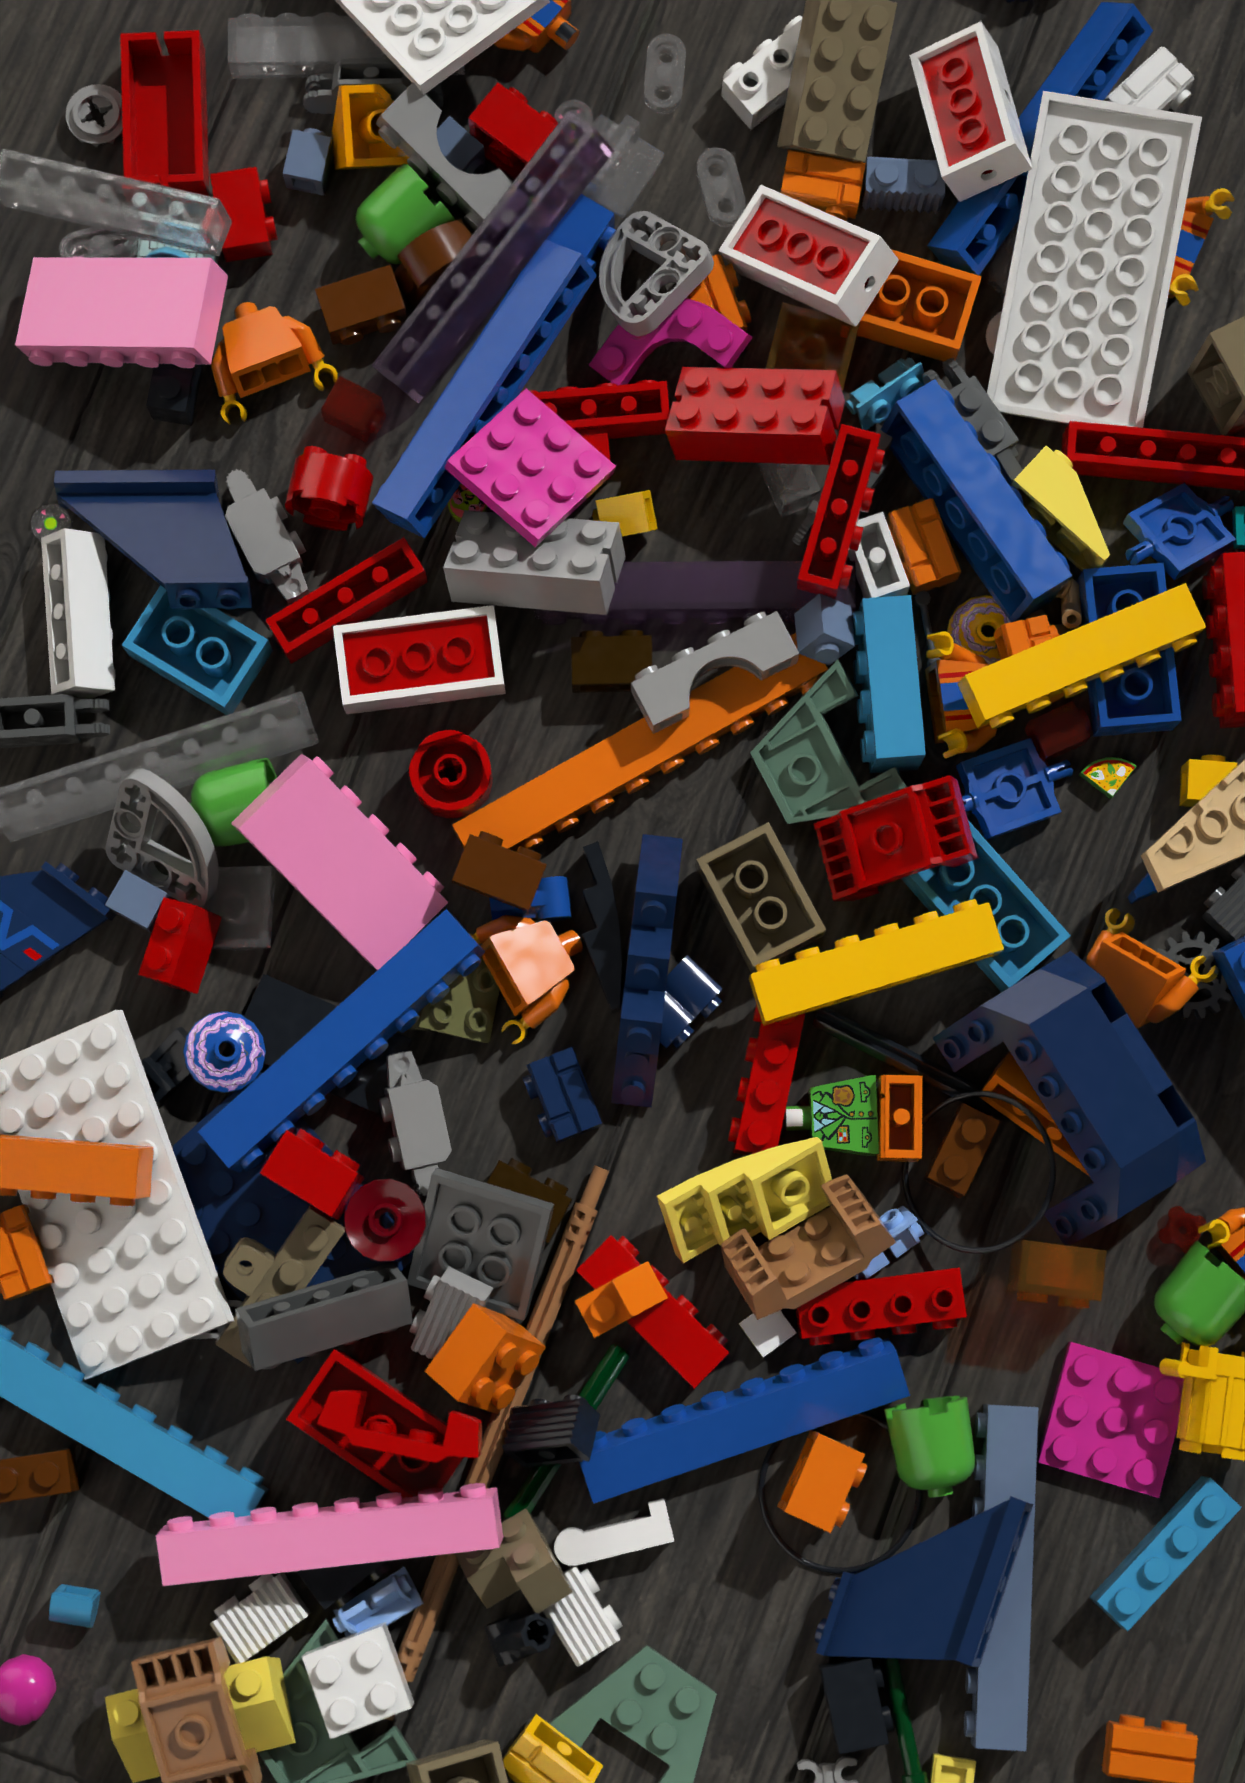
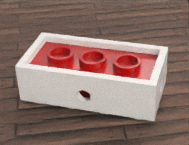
M981 21L909 55L941 177L959 202L1032 169L999 48Z
M763 185L759 186L718 250L728 263L732 264L738 274L854 327L858 325L899 261L881 236Z
M494 605L333 626L342 704L346 715L506 694Z

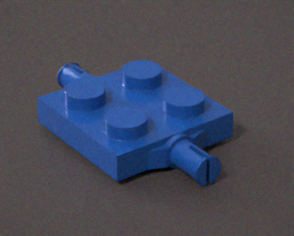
M1183 483L1128 513L1123 524L1140 543L1126 550V559L1128 561L1132 559L1130 564L1136 565L1149 556L1153 557L1158 563H1164V570L1173 580L1231 549L1236 540L1223 525L1220 518L1234 509L1232 499L1228 501L1229 496H1222L1217 501L1208 504L1197 497L1186 483Z
M1031 738L962 761L956 765V768L965 788V796H962L965 811H972L977 817L986 840L1054 817L1062 812L1054 794V781L1073 775L1072 767L1065 769L1071 763L1068 760H1063L1060 763L1047 767L1038 756Z

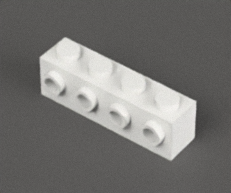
M802 16L792 19L784 28L782 35L774 41L771 39L765 40L756 48L752 58L744 64L741 62L734 64L723 76L721 96L750 130L786 103Z
M64 528L41 538L51 695L66 694L78 698L92 699L115 691V669L113 667L112 653L113 632L110 624V592L108 589L106 565L108 556L105 550V538L99 533Z

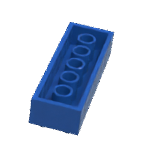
M934 379L896 401L880 429L893 438L892 444L889 447L924 499H934L945 529L1010 622L1023 620L1034 611L1051 603L1072 577L1069 571V564L1066 558L1051 546L1046 538V531L1043 525L1037 519H1033L1028 513L1019 491L1007 483L1001 474L1000 465L992 454L986 453L978 441V435L973 425L968 421H964L956 410L952 395L946 389H942Z

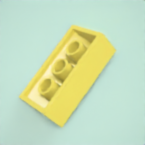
M266 1656L230 1665L224 1677L245 1749L255 1748L256 1753L295 1744L296 1739L280 1658ZM138 1689L106 1696L105 1702L112 1741L132 1782L137 1783L160 1777L140 1709Z

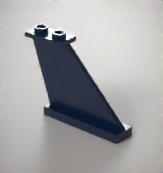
M215 470L55 471L54 487L59 509H70L165 588L170 609H236L252 607L248 576L245 575L219 502L220 495Z
M1010 1496L1009 1500L858 1574L843 1571L842 1577H837L830 1589L828 1600L832 1602L828 1618H822L816 1630L815 1642L819 1643L816 1653L823 1656L954 1660L972 1667H980L1033 1504Z

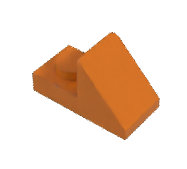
M647 1261L575 1300V1303L593 1337L596 1338L668 1297Z

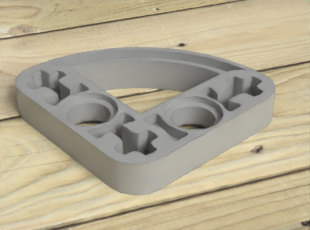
M638 211L622 222L605 248L599 269L601 293L617 323L632 335L644 336L654 331L710 274L714 267V260L708 246L703 241L651 212ZM648 230L651 234L650 237H648L647 233H645ZM677 241L671 249L666 251L659 250L665 242ZM632 250H635L661 266L625 302L621 295V276ZM686 254H687L688 258L691 259V260H689L688 262H687V260H686V258H685V255H686ZM676 283V286L670 292L658 293L665 284Z
M145 769L132 771L119 786L106 843V854L109 860L121 870L129 871L181 902L199 907L203 906L215 894L219 879L217 855L206 826L190 803L165 780ZM141 793L143 797L140 800H137L136 798ZM158 809L168 818L182 837L190 854L191 861L151 840ZM126 812L136 816L140 821L141 827L133 825L128 820ZM127 839L131 840L128 845L124 844ZM154 861L163 864L168 870L169 875L159 872L154 865Z

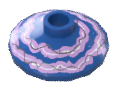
M227 1011L211 1013L197 1021L186 1036L183 1050L186 1068L194 1080L208 1090L222 1093L241 1090L253 1082L263 1068L266 1053L263 1036L255 1024L241 1014ZM222 1043L232 1045L233 1055L230 1057L222 1056L219 1053V1045Z

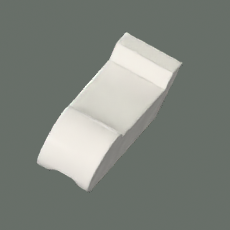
M664 1498L648 1502L650 1515L586 1531L576 1527H568L562 1530L557 1535L554 1543V1552L557 1559L568 1566H577L674 1542Z

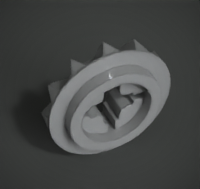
M100 84L89 85L78 90L71 97L66 108V122L70 132L81 143L86 142L94 145L96 148L99 144L107 142L113 144L114 139L121 133L123 134L122 95L115 89ZM93 104L95 109H98L101 113L108 112L104 115V127L98 125L95 120L88 122L93 118L90 105Z

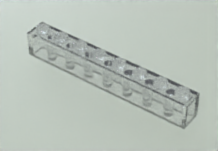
M302 691L1 787L0 829L10 842H14L113 810L121 782L136 769L148 770L165 780L173 788L179 789L194 784L201 775L207 772L256 759H272L318 744L320 742ZM140 793L136 799L140 800L143 795Z

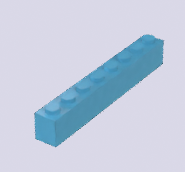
M0 1324V1397L208 1518L210 1515L220 1512H234L235 1517L250 1516L252 1510L260 1507L270 1490L261 1485L265 1479L264 1477L244 1466L240 1472L225 1464L229 1457L208 1445L204 1451L190 1443L193 1436L172 1424L168 1430L156 1424L154 1420L157 1415L138 1404H135L132 1409L118 1401L121 1394L102 1383H99L97 1388H94L82 1381L86 1375L82 1371L65 1362L61 1368L47 1360L50 1355L49 1352L31 1342H28L25 1347L11 1339L14 1332Z

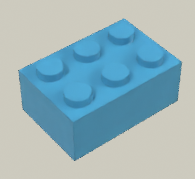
M161 585L122 644V647L130 657L231 717L273 652L268 639L217 608L170 609L167 590Z

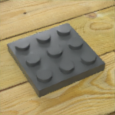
M436 1168L431 1175L424 1206L426 1228L421 1242L414 1249L407 1280L408 1285L427 1290L433 1276L436 1275L441 1278L449 1266L493 1287L485 1308L524 1321L529 1312L555 1204Z

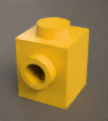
M650 490L596 500L597 508L593 509V520L619 522L622 536L657 529Z
M1203 755L1201 760L1189 759L1181 766L1179 806L1193 807L1228 775L1238 763L1226 762V757L1222 755Z

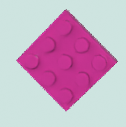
M527 388L454 453L445 465V469L535 548L612 476L616 468L615 464Z
M1068 1342L1037 1462L1159 1498L1178 1428L1184 1378L1163 1375L1159 1367L1074 1342Z

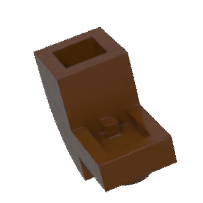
M461 219L444 223L415 238L397 255L402 264L396 269L394 276L399 288L403 291L412 307L424 304L441 281L464 274L482 250Z

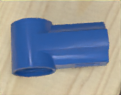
M563 876L541 879L529 912L489 898L492 921L503 915L531 918L536 920L537 923L541 921L559 922L572 918L567 877Z

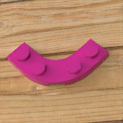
M684 299L654 331L647 335H632L618 324L592 359L589 366L611 383L624 385L629 383L644 360L657 347L669 342H688L700 348L725 368H731L753 337L710 306L698 301Z

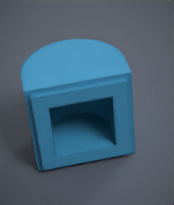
M61 1584L51 1595L49 1621L92 1628L97 1616L101 1592L96 1589Z

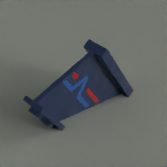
M45 861L41 866L43 870L0 876V999L4 995L2 991L108 919L112 921L116 916L113 911L105 906L108 897L93 886L86 892L76 884L80 877L61 862L56 868Z

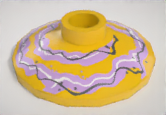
M984 595L970 598L958 606L949 619L947 632L952 636L954 643L985 658L988 664H993L1000 661L994 636L985 637L981 632V627L990 625L996 631L1001 625L1010 623V620L992 596Z

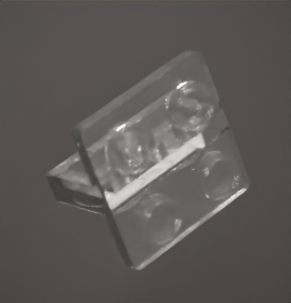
M626 114L620 125L604 115H599L559 173V179L615 213V215L624 218L664 160V153L639 138L640 122Z

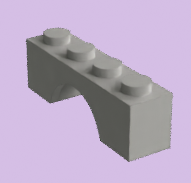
M412 82L380 115L375 123L380 128L378 131L379 135L389 146L394 149L398 146L409 157L407 162L421 177L427 175L438 186L435 190L450 206L456 204L466 214L464 220L476 233L482 234L484 232L490 237L528 197L500 169L486 174H470L450 164L442 154L437 140V125L442 110L426 94L423 95L415 83Z
M776 611L768 616L765 612L757 613L744 621L745 627L733 633H730L729 629L713 635L707 640L709 645L694 651L693 647L686 648L671 658L672 663L658 669L657 665H653L638 672L635 675L636 680L631 682V692L652 733L654 734L689 717V697L692 688L701 676L712 669L723 666L739 667L751 672L762 681L796 664L799 652L778 612Z

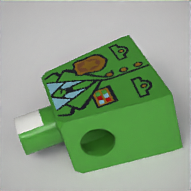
M876 1075L811 1087L808 1090V1106H786V1131L809 1130L810 1138L818 1137L822 1141L824 1150L864 1156L878 1155Z

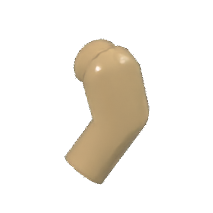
M1071 578L1056 595V598H1061L1062 623L1070 629L1078 627L1082 622L1079 586Z

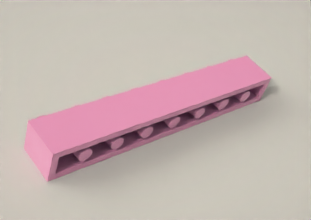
M484 1483L467 1484L460 1487V1492L444 1493L442 1488H430L419 1491L416 1497L402 1498L401 1493H386L377 1496L376 1501L360 1503L359 1498L356 1497L344 1498L335 1501L334 1506L318 1508L316 1502H307L294 1505L292 1507L293 1511L277 1513L275 1507H263L252 1510L250 1516L235 1517L234 1512H220L210 1515L207 1521L193 1522L192 1517H178L168 1520L167 1525H164L156 1535L162 1586L496 1549L500 1547L503 1540L497 1487L486 1488Z

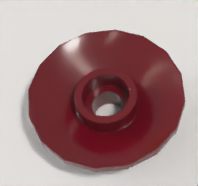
M394 1179L373 1180L361 1186L350 1198L344 1214L345 1232L351 1245L364 1257L378 1262L396 1261L410 1254L421 1242L426 1228L425 1209L419 1195L407 1184ZM386 1213H391L395 1218L394 1225L389 1229L384 1228L381 1223L382 1217Z

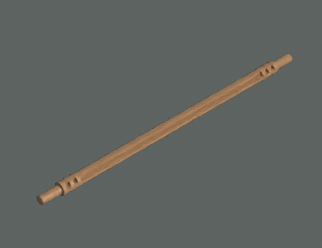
M595 1165L580 1203L575 1202L526 1326V1330L544 1345L547 1342L598 1213L595 1207L609 1171ZM536 1368L522 1380L515 1390V1396L511 1403L503 1408L499 1414L492 1413L482 1438V1453L480 1457L474 1458L464 1485L484 1483L486 1488L490 1487L503 1454L502 1445L505 1444L504 1438L507 1437L506 1430L509 1429L508 1423L511 1422L512 1408L522 1405ZM455 1553L436 1555L420 1595L424 1604L414 1610L397 1652L407 1683L413 1682L458 1568L459 1562ZM395 1715L387 1717L385 1719L393 1721Z

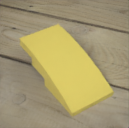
M818 1137L772 1147L735 1159L688 1179L659 1194L657 1199L675 1255L685 1263L716 1244L721 1246L725 1240L743 1228L747 1230L750 1237L762 1232L768 1240H771L828 1207L829 1203L821 1185L832 1180L822 1141Z

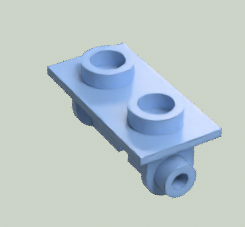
M903 1205L898 1209H891L885 1212L880 1217L896 1241L895 1244L889 1247L896 1258L920 1242L919 1237L925 1234L916 1222L918 1221L916 1216ZM882 1252L871 1260L866 1270L858 1273L854 1278L857 1281L863 1277L868 1279L890 1262Z
M403 1567L354 1597L339 1610H333L336 1617L332 1620L340 1633L344 1632L347 1637L384 1622L388 1626L421 1606L424 1602L408 1571Z

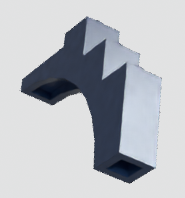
M642 835L611 1103L652 1108L677 899L682 838Z

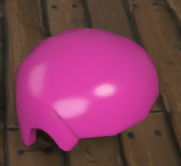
M22 1654L8 1659L0 1666V1718L6 1723L17 1726L37 1721L47 1710L56 1692V1682L52 1669L39 1657Z

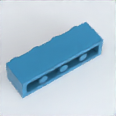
M1201 1476L1089 1598L1120 1628L1129 1631L1242 1507L1212 1478Z

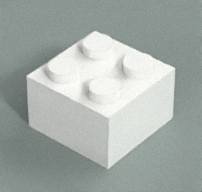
M386 1622L307 1651L302 1656L330 1739L411 1709L414 1704Z

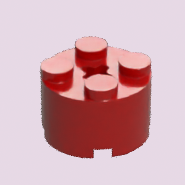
M305 447L303 454L298 456L294 463L285 501V509L292 516L295 510L304 514L303 522L315 527L334 531H347L348 524L356 523V529L360 528L364 523L373 483V475L366 468L367 460L355 454H346L344 457L328 454L326 450L320 447Z
M456 730L438 731L426 737L415 751L409 766L410 780L417 799L424 808L438 817L460 818L475 812L487 801L492 788V769L485 748L476 739ZM453 767L454 771L458 773L457 780L449 782L448 778H443L446 776L445 769Z

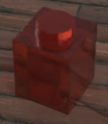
M339 376L321 408L324 422L365 443L371 432L377 434L380 431L386 418V413L383 412L384 404L382 397L342 376Z
M1071 701L1030 720L1024 730L1028 738L1032 739L1038 756L1046 763L1085 745L1091 737L1089 731L1092 730V726L1086 712L1082 708L1077 710L1074 702Z

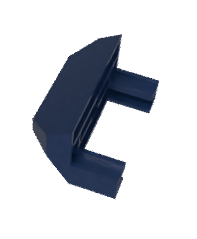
M1072 951L1067 952L1030 974L933 1037V1040L954 1073L1004 1042L1093 1182L1063 1199L1064 1201L1048 1209L1044 1214L1065 1248L1121 1218L1206 1162L1197 1123L1105 978Z

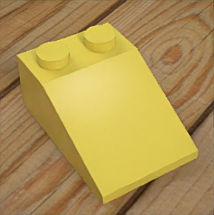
M1045 446L1013 480L1011 486L1015 487L1021 494L1024 507L1031 517L1037 519L1043 525L1049 543L1081 571L1083 569L1102 568L1110 553L1077 472L1072 469L1073 464L1065 454L1058 450L1053 452L1048 446Z

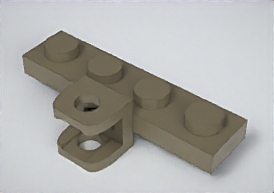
M310 1205L276 1255L275 1252L254 1239L240 1238L225 1259V1267L223 1269V1275L226 1280L247 1294L240 1307L306 1288L345 1232V1228ZM247 1260L251 1262L252 1265L245 1267L242 1266L239 1262ZM235 1313L233 1315L234 1321L226 1325L217 1338L215 1345L251 1367L242 1352Z

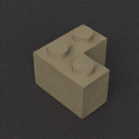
M526 1508L502 1522L503 1540L499 1548L455 1553L466 1579L486 1609L516 1591L521 1590L535 1613H540L573 1593L547 1540Z

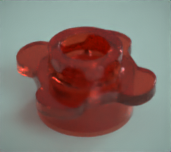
M1174 1206L1168 1211L1169 1220L1165 1228L1159 1231V1238L1162 1243H1172L1181 1247L1182 1252L1186 1253L1196 1240L1198 1241L1201 1236L1198 1228L1207 1223L1204 1217L1185 1213L1181 1206ZM1181 1226L1186 1227L1185 1234L1179 1232Z

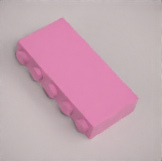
M33 257L15 346L29 357L30 362L40 366H51L53 362H66L78 367H85L88 363H102L110 367H122L123 363H137L148 368H156L159 364H174L181 368H193L195 364L211 365L228 275L212 258Z
M300 754L231 824L372 967L378 970L399 952L448 903L440 894L444 886L430 872L426 871L422 875L412 865L417 858L402 843L395 847L385 837L390 832L389 829L374 814L367 818L357 808L362 801L346 785L339 789L329 779L334 772L318 756L311 760L305 755Z

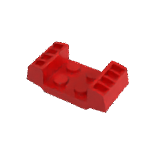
M951 775L903 788L842 810L832 817L814 823L833 901H855L879 893L877 886L938 865L957 867L978 859L958 780Z
M331 1391L317 1422V1425L345 1434L354 1446L438 1463L447 1456L478 1458L482 1453V1420L460 1411L453 1410L450 1412L443 1443L436 1442L437 1433L412 1429L409 1431V1436L394 1433L396 1425L371 1420L367 1422V1427L360 1426L367 1392Z

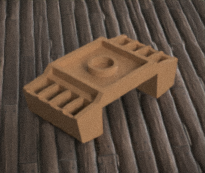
M847 1174L821 1185L830 1205L829 1208L759 1247L755 1245L745 1228L721 1244L725 1268L757 1320L784 1308H798L866 1270L873 1258L896 1243L861 1190Z
M222 1637L142 1656L131 1662L139 1692L140 1709L162 1783L262 1782V1773L256 1749H245L224 1677L230 1665V1660Z

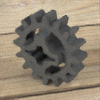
M1185 931L1179 934V943L1172 937L1164 941L1168 951L1159 948L1155 951L1186 968V971L1190 970L1191 962L1194 958L1205 956V962L1198 968V973L1205 975L1211 970L1212 962L1218 967L1211 952L1217 950L1219 939L1215 938L1206 943L1204 942V932L1200 931L1191 940L1188 932ZM1188 949L1199 951L1192 958H1185L1182 955L1178 956L1176 954L1179 951ZM1219 967L1218 979L1215 978L1208 983L1200 981L1197 985L1199 990L1196 993L1203 997L1207 996L1208 999L1201 1002H1187L1180 1009V1019H1187L1191 1011H1194L1197 1020H1202L1206 1015L1205 1008L1214 1015L1221 1011L1218 1000L1228 1003L1232 999L1230 994L1225 991L1229 987Z

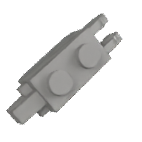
M232 470L231 473H228L227 481H225L230 495H232L235 502L228 506L225 514L229 527L258 582L268 585L273 583L288 604L295 602L309 594L301 570L304 564L300 557L306 550L296 531L288 533L282 523V520L288 518L278 497L270 499L265 488L256 491L245 471Z
M406 1051L386 1056L388 1087L383 1088L385 1097L379 1098V1105L384 1123L390 1121L394 1137L388 1139L392 1162H400V1167L404 1170L410 1169L412 1182H415V1191L427 1197L431 1175L438 1168L437 1163L446 1161L452 1149L438 1086L429 1080L422 1079L412 1051Z

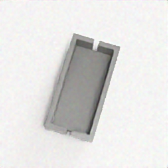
M465 510L455 535L456 542H453L443 570L452 602L607 615L615 590L614 583L618 581L626 556L619 522L566 518L535 548L496 513Z

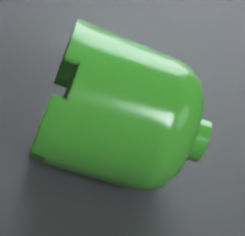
M404 163L400 168L398 167L357 209L356 225L363 236L358 243L373 260L380 255L388 263L400 265L402 263L397 255L411 241L436 226L455 221L441 201L437 203L433 198L430 200L423 192L429 188L428 185L408 164Z
M268 758L256 759L207 772L194 782L190 805L206 826L214 846H231L249 842L231 823L277 778L272 763Z
M1196 1240L1155 1294L1154 1306L1156 1313L1165 1322L1160 1329L1179 1345L1184 1339L1195 1346L1214 1345L1245 1313V1280Z
M944 1396L923 1399L924 1407L906 1409V1403H901L884 1409L896 1469L900 1479L908 1487L915 1490H928V1496L931 1498L953 1494L952 1486L963 1483L971 1476L975 1468V1453L967 1397Z

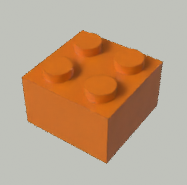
M473 1303L425 1372L457 1401L499 1414L503 1408L511 1403L515 1396V1390L525 1376L537 1367L539 1357L546 1346L515 1319Z
M810 1430L777 1507L830 1533L834 1525L841 1527L850 1508V1503L845 1501L851 1486L859 1487L867 1469V1464L862 1463L865 1454Z

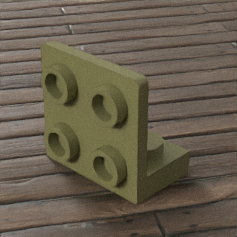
M480 958V965L472 973L465 977L460 975L448 985L450 991L442 1000L434 1005L429 1002L417 1013L420 1016L418 1021L409 1030H430L471 1041L488 1043L491 1037L500 989L484 960Z

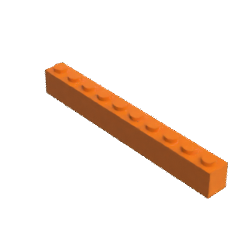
M796 633L790 636L797 648ZM799 654L796 664L762 681L743 668L733 667L691 691L689 697V717L654 734L645 718H642L452 824L453 830L463 848H465L470 834L478 837L480 831L503 839L501 846L515 852L519 846L533 850L544 842L542 836L555 829L558 833L569 830L579 823L578 816L590 809L596 814L608 808L615 802L612 797L624 790L632 794L649 784L648 777L662 770L663 774L676 770L685 763L683 757L694 751H697L699 755L708 752L720 743L717 738L732 731L733 735H737L747 730L754 724L753 718L766 711L768 716H771L789 705L788 698L799 692L804 696L828 668L826 664Z

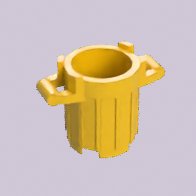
M1182 1342L1180 1360L1167 1358L1163 1359L1159 1365L1160 1372L1163 1375L1184 1378L1176 1438L1180 1439L1179 1450L1201 1454V1452L1221 1454V1458L1245 1461V1352L1242 1351L1241 1356L1218 1353L1219 1348L1201 1345L1199 1350L1190 1349L1189 1343Z

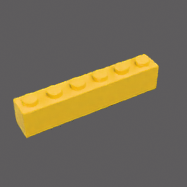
M1184 583L966 674L959 681L958 687L977 728L990 723L991 728L995 729L1015 719L1013 713L1027 708L1029 714L1049 706L1051 704L1049 698L1063 693L1065 698H1069L1088 689L1086 683L1100 677L1102 683L1115 679L1125 673L1123 667L1136 662L1139 668L1146 666L1161 658L1160 651L1173 647L1175 652L1184 650L1197 643L1196 636L1206 628V625L1187 584Z
M976 899L968 900L954 905V913L938 917L937 911L928 912L914 917L915 924L899 929L897 923H892L875 929V936L860 941L858 935H852L835 941L836 948L820 953L819 947H812L795 953V961L780 964L779 959H773L757 964L755 966L757 972L750 974L749 982L763 1026L999 955L1004 950L989 902L978 905Z

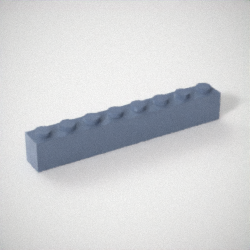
M983 1404V1413H976L975 1436L976 1438H982L981 1455L975 1454L974 1480H980V1497H973L972 1517L1009 1500L1010 1496L1033 1504L980 1667L967 1668L966 1693L972 1694V1711H965L964 1736L971 1737V1744L976 1749L1026 1751L1038 1407Z

